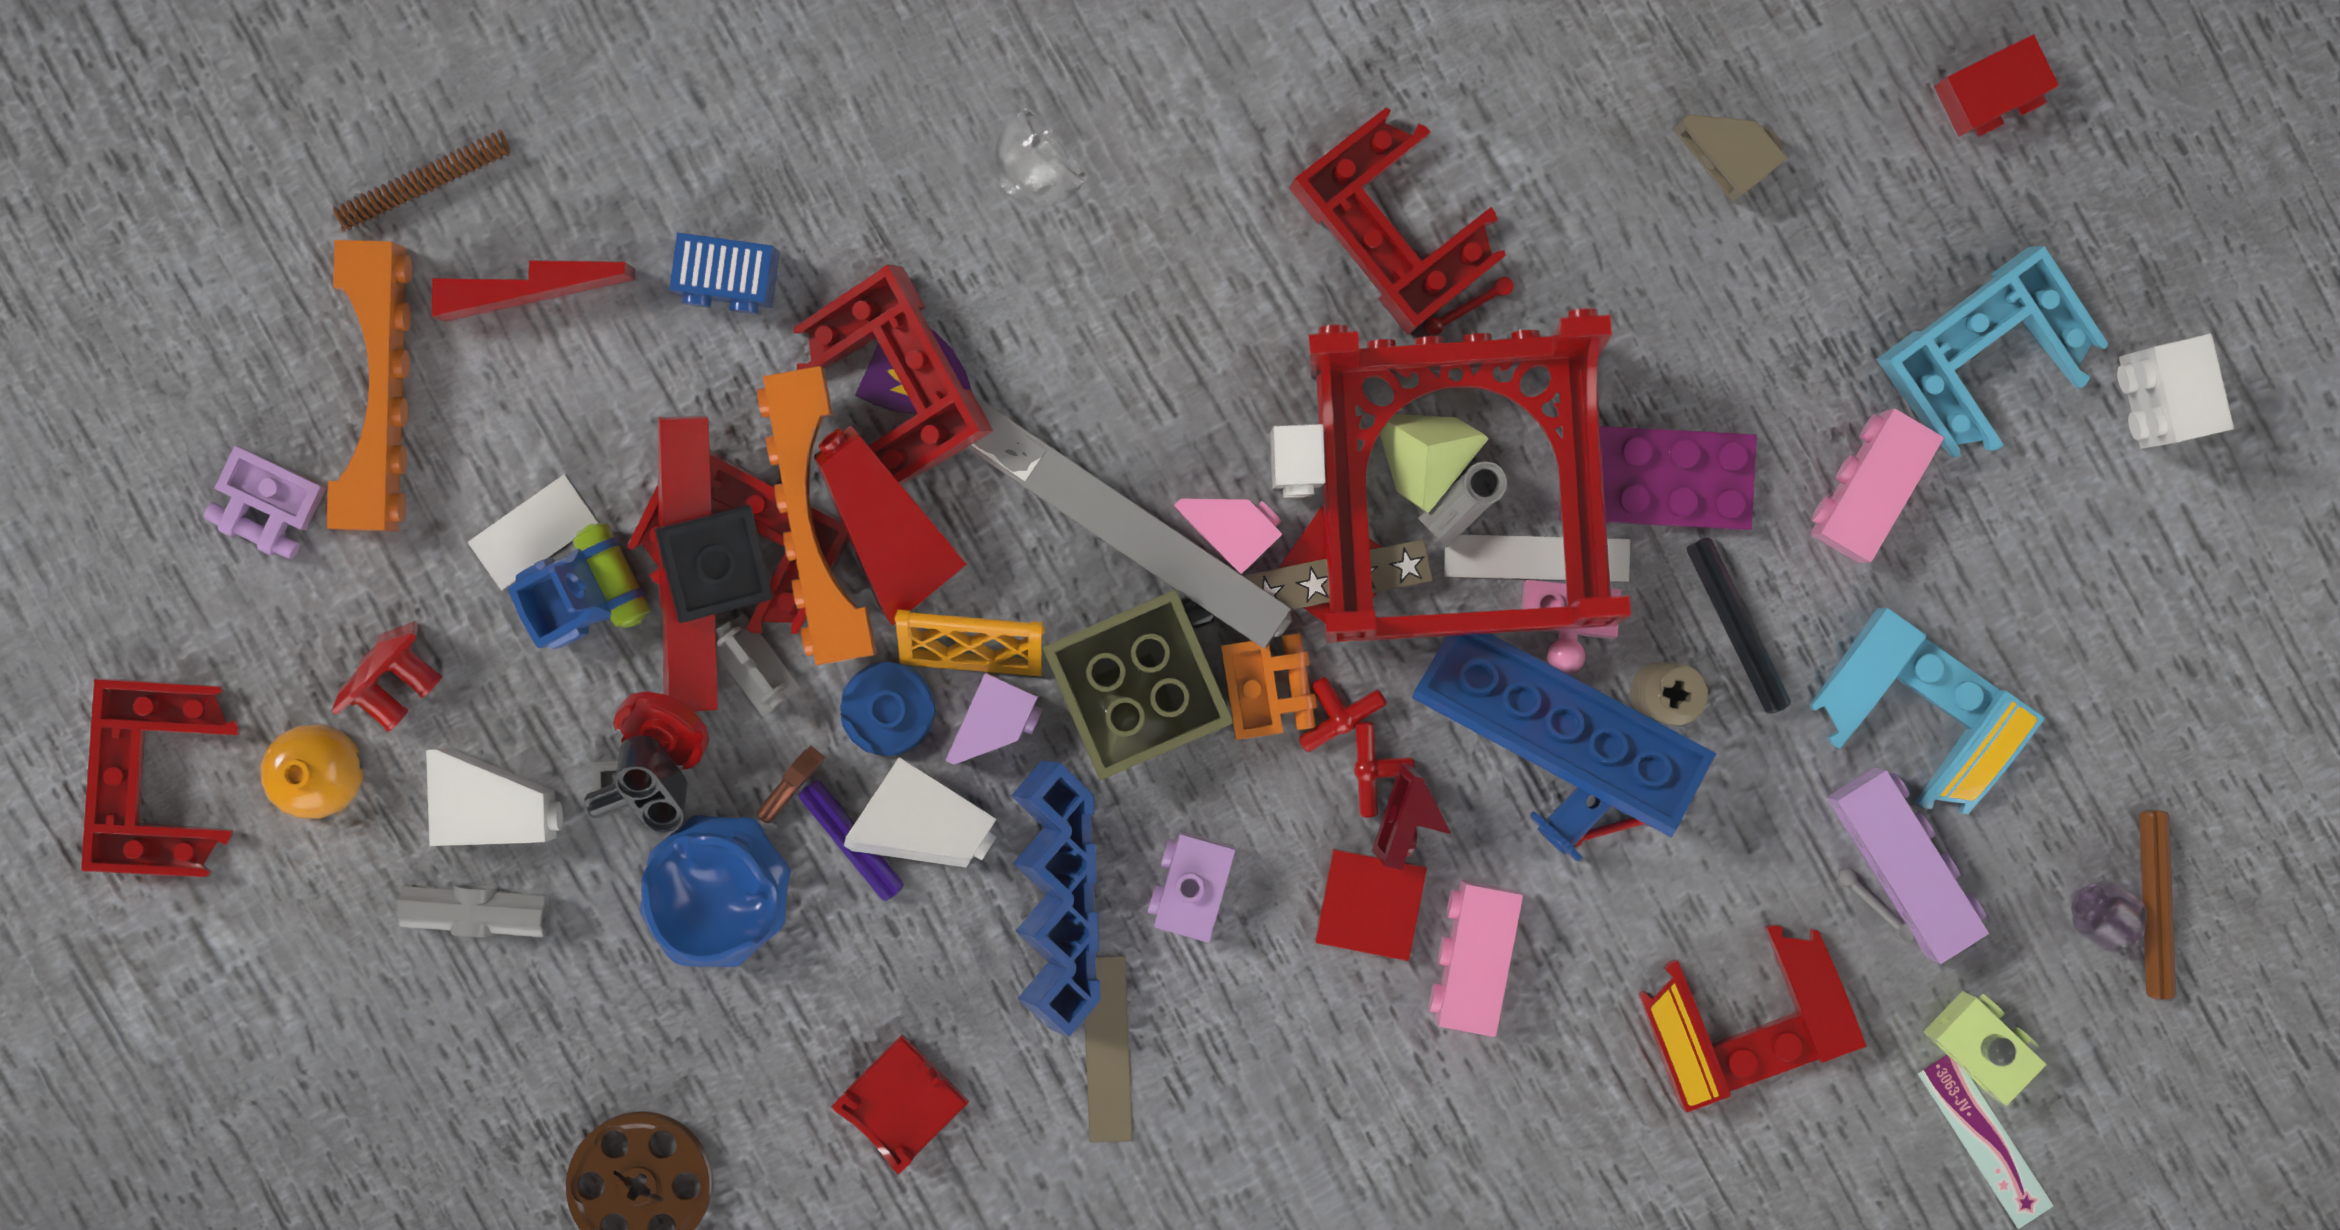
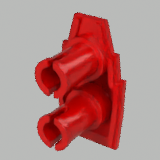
M416 621L378 635L375 646L360 660L357 671L339 689L331 711L334 715L341 713L349 704L352 707L357 704L383 726L386 732H389L406 716L409 709L405 706L403 707L377 684L379 677L384 672L387 673L391 670L411 687L421 699L439 683L442 675L432 669L411 650L412 643L417 639L418 623Z

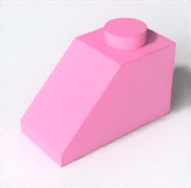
M1180 499L1174 505V508L1240 575L1282 535L1276 528L1282 522L1281 519L1263 501L1255 506L1249 499Z

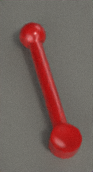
M1501 277L1495 281L1493 288L1441 318H1430L1425 324L1426 332L1431 336H1438L1442 333L1444 326L1498 295L1501 297L1508 296L1514 289L1513 281L1508 277Z
M1633 817L1593 828L1573 847L1581 846L1585 840L1644 825L1645 823Z

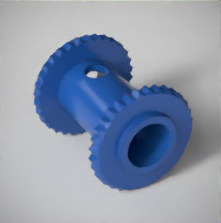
M1578 787L1546 820L1534 811L1530 814V818L1538 826L1537 830L1563 855L1567 853L1575 861H1580L1583 857L1573 846L1612 807V805L1595 796L1594 804L1588 807L1586 801L1591 794ZM1617 809V810L1620 811L1622 814H1624V815L1626 814L1625 812H1623V811Z

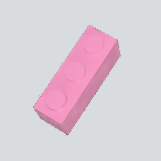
M1895 408L1881 412L1880 416L1873 414L1860 434V439L1864 440V443L1855 457L1849 455L1837 472L1835 479L1840 484L1831 498L1825 496L1815 509L1811 521L1815 522L1816 525L1810 535L1857 563L1872 562L1945 437Z
M1461 880L1459 891L1452 889L1447 907V918L1453 919L1450 938L1442 937L1438 954V965L1444 966L1441 984H1433L1429 1001V1012L1435 1013L1434 1019L1439 1027L1496 1037L1523 895L1519 891Z

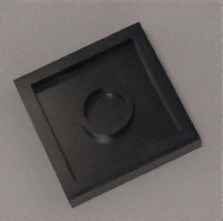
M747 504L654 528L677 622L684 623L774 599L751 505Z

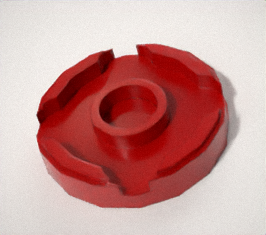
M649 691L632 693L621 703L613 722L615 731L620 729V732L623 734L622 743L626 739L637 735L656 739L677 766L683 765L681 770L691 769L701 761L710 740L705 724L693 710L682 702L661 693Z

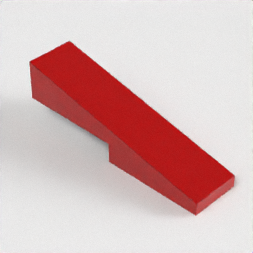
M529 260L528 280L432 278L431 317L448 322L635 280V268L626 262Z

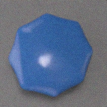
M694 815L650 851L647 867L641 879L640 915L651 935L667 957L674 963L692 967H737L783 928L786 920V899L791 869L775 849L756 819L749 817L725 818Z

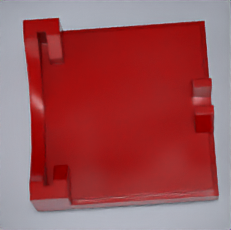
M902 1034L835 1100L831 1108L860 1130L899 1175L913 1161L914 1157L969 1103V1100Z

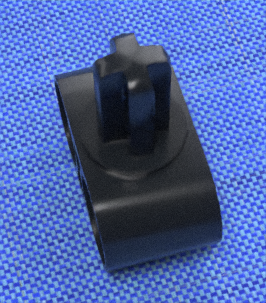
M637 735L626 739L620 747L615 783L588 793L585 796L584 802L587 812L592 818H602L630 807L649 829L657 832H668L675 830L683 822L688 782L656 739Z

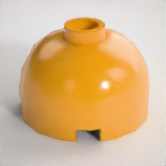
M325 724L299 725L280 734L267 747L260 765L261 785L268 800L281 812L301 819L324 818L345 809L357 796L363 780V768H360V760L356 754L359 751L356 744L339 729Z

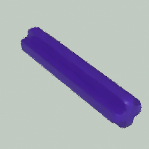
M815 780L803 788L798 794L799 799L881 900L888 901L899 893L904 887L903 882L881 855L851 851L844 846L846 836L855 823L823 783Z

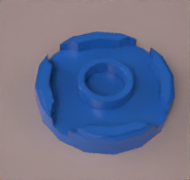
M892 661L870 664L855 673L843 690L840 705L842 726L851 741L865 752L882 756L904 754L919 745L931 730L936 713L933 691L925 678L910 666Z

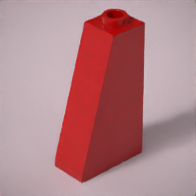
M850 425L844 431L836 429L828 434L818 446L820 451L813 457L876 603L886 619L894 626L898 610L912 611L967 564Z

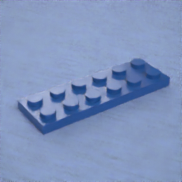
M1492 634L1447 636L1417 685L1412 697L1414 700L1671 838L1676 832L1717 754Z

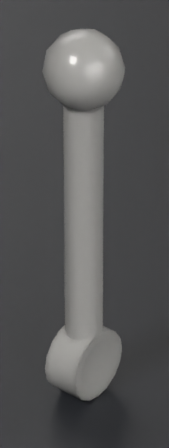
M1847 868L1840 871L1838 875L1839 883L1844 887H1851L1895 929L1896 937L1899 940L1910 942L1915 938L1905 922L1902 923L1857 881V875L1852 869Z

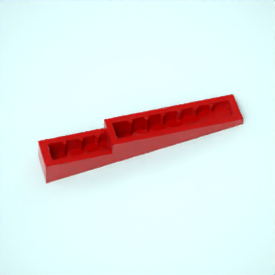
M707 416L658 417L659 527L712 513L709 420ZM659 551V605L663 610V694L682 702L694 712L718 710L715 614L684 623L677 622Z

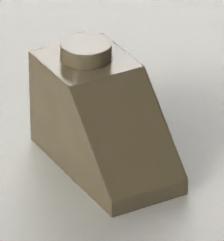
M1688 115L1672 129L1732 203L1787 159L1782 152L1784 146L1778 135L1769 127L1762 128L1757 121Z

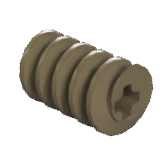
M1653 662L1643 666L1635 674L1630 685V697L1634 708L1641 714L1660 723L1683 725L1694 721L1703 712L1708 702V688L1704 678L1692 667L1685 664ZM1664 687L1673 690L1671 699L1663 696Z

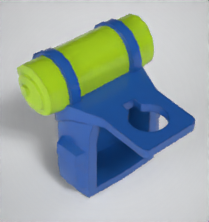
M591 523L587 525L572 540L575 550L557 561L553 558L537 561L534 565L516 575V582L508 587L518 615L537 648L550 647L551 649H559L587 636L589 634V626L610 619L615 627H633L641 623V620L651 612L645 599L646 593L636 581L620 548L621 543L618 537L614 536L608 523H597L594 525Z

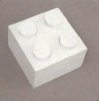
M2212 333L2119 356L2121 366L2117 370L2118 382L2121 390L2128 394L2132 411L2128 416L2129 429L2133 438L2139 441L2140 449L2177 443L2234 429Z

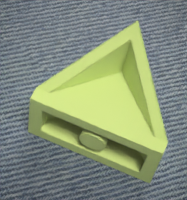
M1395 414L1380 432L1396 491L1427 513L1432 510L1488 441V438L1482 432L1456 417Z

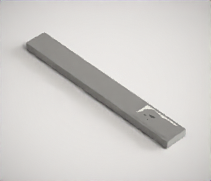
M975 396L994 431L970 445L967 449L1263 649L1267 647L1292 610L1291 608Z

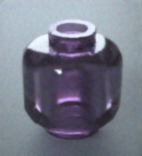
M2103 880L2086 885L2079 890L2073 899L2071 910L2074 928L2082 936L2103 950L2117 952L2136 944L2143 937L2147 919L2144 903L2115 882Z

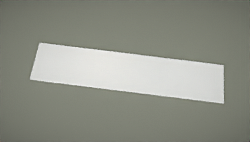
M1459 535L1447 548L1445 547L1444 577L1565 580L1563 537ZM1607 539L1610 581L1629 582L1630 539Z

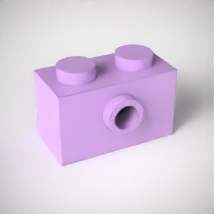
M1179 831L1177 841L1167 840L1160 867L1169 869L1164 887L1154 886L1147 913L1156 915L1154 919L1155 928L1210 942L1235 854V846L1184 831Z

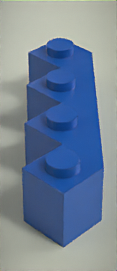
M1041 760L1011 795L1017 803L1044 827L1013 863L1045 894L1044 898L1015 932L1048 963L1017 999L1050 1030L1070 1037L1101 1000L1100 980L1096 976V951H1099L1098 912L1094 911L1093 883H1097L1096 845L1092 843L1091 815H1094V795L1060 762Z

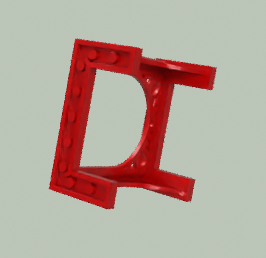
M1595 308L1570 310L1567 312L1568 317L1559 319L1552 336L1540 337L1539 330H1520L1512 332L1511 339L1492 340V334L1472 333L1464 335L1463 342L1444 343V337L1425 336L1416 338L1415 345L1396 346V340L1378 339L1368 341L1367 348H1360L1359 331L1348 332V326L1341 324L1321 326L1318 328V334H1309L1311 379L1316 378L1319 424H1323L1325 484L1322 487L1330 613H1325L1327 643L1617 626L1631 616L1630 595L1611 597L1597 392V363L1612 336L1611 315H1598V309ZM1518 365L1509 382H1498L1493 378V371L1499 367V372L1503 373L1512 366ZM1534 367L1546 368L1550 374V382L1546 390L1534 397L1523 395L1520 390V382L1524 374ZM1471 368H1479L1476 374L1472 375ZM1459 369L1463 377L1459 381H1452L1449 378V372ZM1440 370L1439 378L1432 371ZM1393 373H1398L1401 377L1408 379L1411 378V373L1417 375L1419 383L1413 388H1403ZM1371 377L1384 380L1393 391L1394 399L1392 403L1387 406H1378L1370 402L1362 390L1364 381ZM1449 388H1476L1496 393L1513 401L1535 419L1551 444L1558 467L1567 595L1566 607L1376 618L1375 610H1373L1366 472L1376 439L1388 421L1399 410L1417 398L1431 392ZM1558 393L1560 403L1553 404L1558 417L1545 415L1542 411V405L1550 402ZM1356 406L1366 414L1375 416V422L1371 427L1360 429L1359 426L1363 415L1356 416ZM1559 427L1562 430V438L1559 437L1556 431ZM1358 440L1364 442L1360 451H1358Z

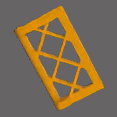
M909 610L897 611L895 622L900 664L1042 677L1043 635L1045 633L1043 622L1031 621L1030 623L913 613ZM917 628H926L929 630L922 632ZM965 632H973L977 634L970 636ZM947 635L958 643L947 647L935 639ZM1013 636H1020L1025 638L1018 640ZM995 639L1006 647L994 651L983 643ZM920 646H923V647L927 648L928 650L916 649V648H918V647H920ZM968 650H971V651H973V652L976 653V654H970V653H964V652H966V651H968ZM1019 654L1023 658H1017L1012 656Z

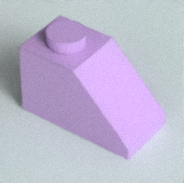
M985 673L945 761L955 765L1014 743L1021 739L1023 732L1032 735L1044 710L1036 706L1040 695L992 673Z

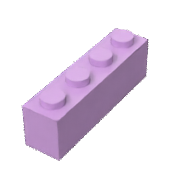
M1874 767L1827 796L1826 799L1902 920L1908 925L1926 958L1942 964L1990 934L1981 921L1986 918V913L1971 893L1964 894L1956 879L1961 877V874L1952 859L1946 853L1940 855L1930 840L1935 837L1934 830L1920 812L1913 813L1905 800L1910 794L1901 778L1895 772L1889 774L1887 770Z

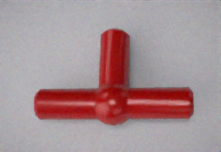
M1322 677L1312 683L1311 689L1328 714L1329 719L1299 736V742L1305 752L1310 753L1337 735L1350 733L1358 722L1386 706L1387 701L1381 691L1375 689L1350 706L1345 707L1328 678Z
M1361 721L1355 725L1357 761L1354 764V774L1358 779L1359 815L1364 818H1371L1378 815L1377 778L1396 777L1401 762L1410 764L1414 769L1415 762L1411 757L1376 759L1374 723L1371 721Z

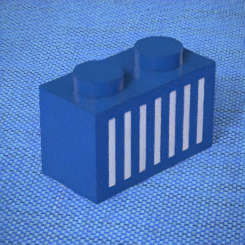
M677 232L669 290L678 296H683L682 304L711 308V301L714 300L729 302V310L758 314L759 307L772 308L780 252L773 245Z

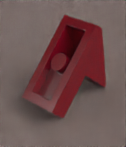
M1402 762L1372 848L1373 853L1384 866L1402 870L1406 857L1411 856L1415 850L1418 838L1417 826L1451 834L1424 779L1410 764Z

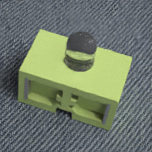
M1962 991L1924 1030V1033L1988 1095L2007 1106L2047 1064L2034 1053L2039 1048V1045L2028 1034L2018 1027L2011 1031L2000 1020L2005 1013L1984 994L1976 998Z

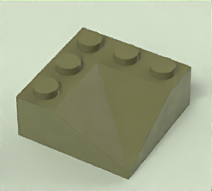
M1176 589L1042 647L1100 781L1233 724V720Z

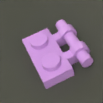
M234 445L214 489L231 496L226 508L214 502L210 503L205 510L204 519L218 525V531L232 538L239 535L256 543L257 549L270 556H274L277 553L292 560L297 555L300 544L285 537V530L288 524L300 530H307L327 487L241 446ZM250 506L270 515L265 527L247 519V511Z

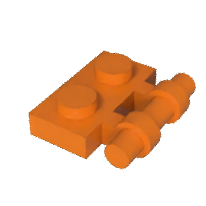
M1301 633L1282 636L1285 655L1271 657L1269 644L1263 649L1253 641L1221 646L1236 740L1283 733L1280 715L1283 713L1294 712L1297 730L1316 727L1313 709L1317 708L1315 693L1310 694L1306 666L1311 664L1309 652L1303 651ZM1287 669L1292 697L1278 699L1274 671Z

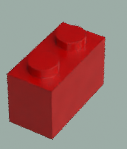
M2033 34L1947 76L1933 87L1958 137L1974 130L1979 138L2003 126L2005 123L2001 116L2015 109L2018 110L2020 116H2023L2047 104L2048 102L2044 95L2057 88L2059 84Z

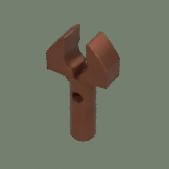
M811 745L807 750L805 749L782 776L784 778L757 810L758 818L764 823H772L791 800L794 793L819 768L825 756Z

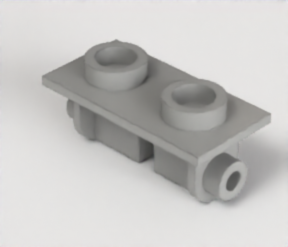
M743 613L734 621H728L715 631L716 655L760 714L765 717L802 688L760 633H751L746 630L750 619Z

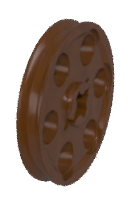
M637 1111L624 1113L599 1125L586 1136L576 1149L566 1177L568 1206L580 1230H604V1217L610 1213L622 1215L628 1223V1230H651V1219L659 1213L671 1216L675 1221L676 1230H695L708 1209L712 1195L713 1179L711 1165L699 1139L679 1121L655 1112ZM616 1130L625 1134L629 1146L624 1155L613 1156L606 1151L603 1141L607 1132ZM665 1130L675 1137L676 1149L673 1154L661 1156L653 1150L651 1138L655 1132ZM585 1172L599 1174L604 1180V1192L597 1197L585 1195L579 1185L582 1174ZM682 1172L694 1174L700 1182L698 1194L693 1197H683L675 1189V1177ZM642 1173L648 1177L645 1185L651 1189V1193L644 1190L638 1196L631 1192L634 1184L628 1178L635 1179Z

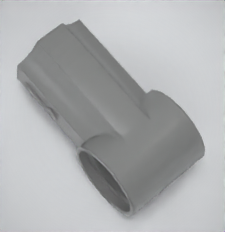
M1479 461L1470 464L1463 471L1462 475L1449 487L1429 513L1424 511L1417 519L1447 548L1492 503L1501 499L1506 492V474L1501 467L1492 462ZM1488 469L1495 476L1496 485L1492 493L1481 497L1472 490L1471 479L1478 470Z

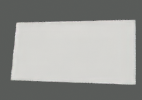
M563 474L469 540L468 544L500 590H503L516 581L518 573L534 565L537 561L550 557L570 543L580 530L591 523L593 525L597 524L598 521L565 474Z

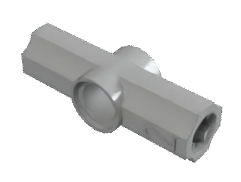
M413 884L402 886L397 900L396 916L398 917L399 927L451 930L452 935L461 937H492L495 934L543 937L547 934L550 922L551 904L548 894L498 891V887L490 885L460 884L454 885V888Z

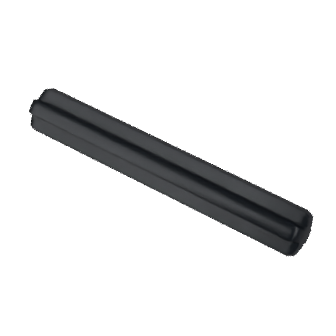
M1702 538L1687 547V553L1765 712L1774 714L1784 710L1791 704V700L1713 540Z

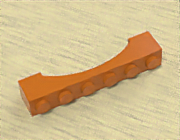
M334 240L333 288L346 293L357 314L367 350L369 392L365 421L355 452L338 481H328L327 529L399 532V522H403L406 514L405 496L403 493H400V474H404L407 468V451L405 446L401 445V427L406 426L409 414L408 402L406 398H402L403 379L408 377L410 370L409 354L407 350H404V331H408L411 324L410 306L408 302H405V283H410L412 278V261L410 255L406 254V248L393 241Z
M818 366L763 376L765 388L757 389V398L762 418L770 417L773 436L766 437V447L771 466L779 464L782 484L774 486L779 513L788 512L791 531L784 532L783 538L788 561H797L800 579L792 580V588L797 609L805 608L808 627L801 628L806 657L814 655L815 665L874 655L877 652L868 606L858 607L837 582L822 552L812 516L810 472L813 450L824 418L833 417L825 369Z

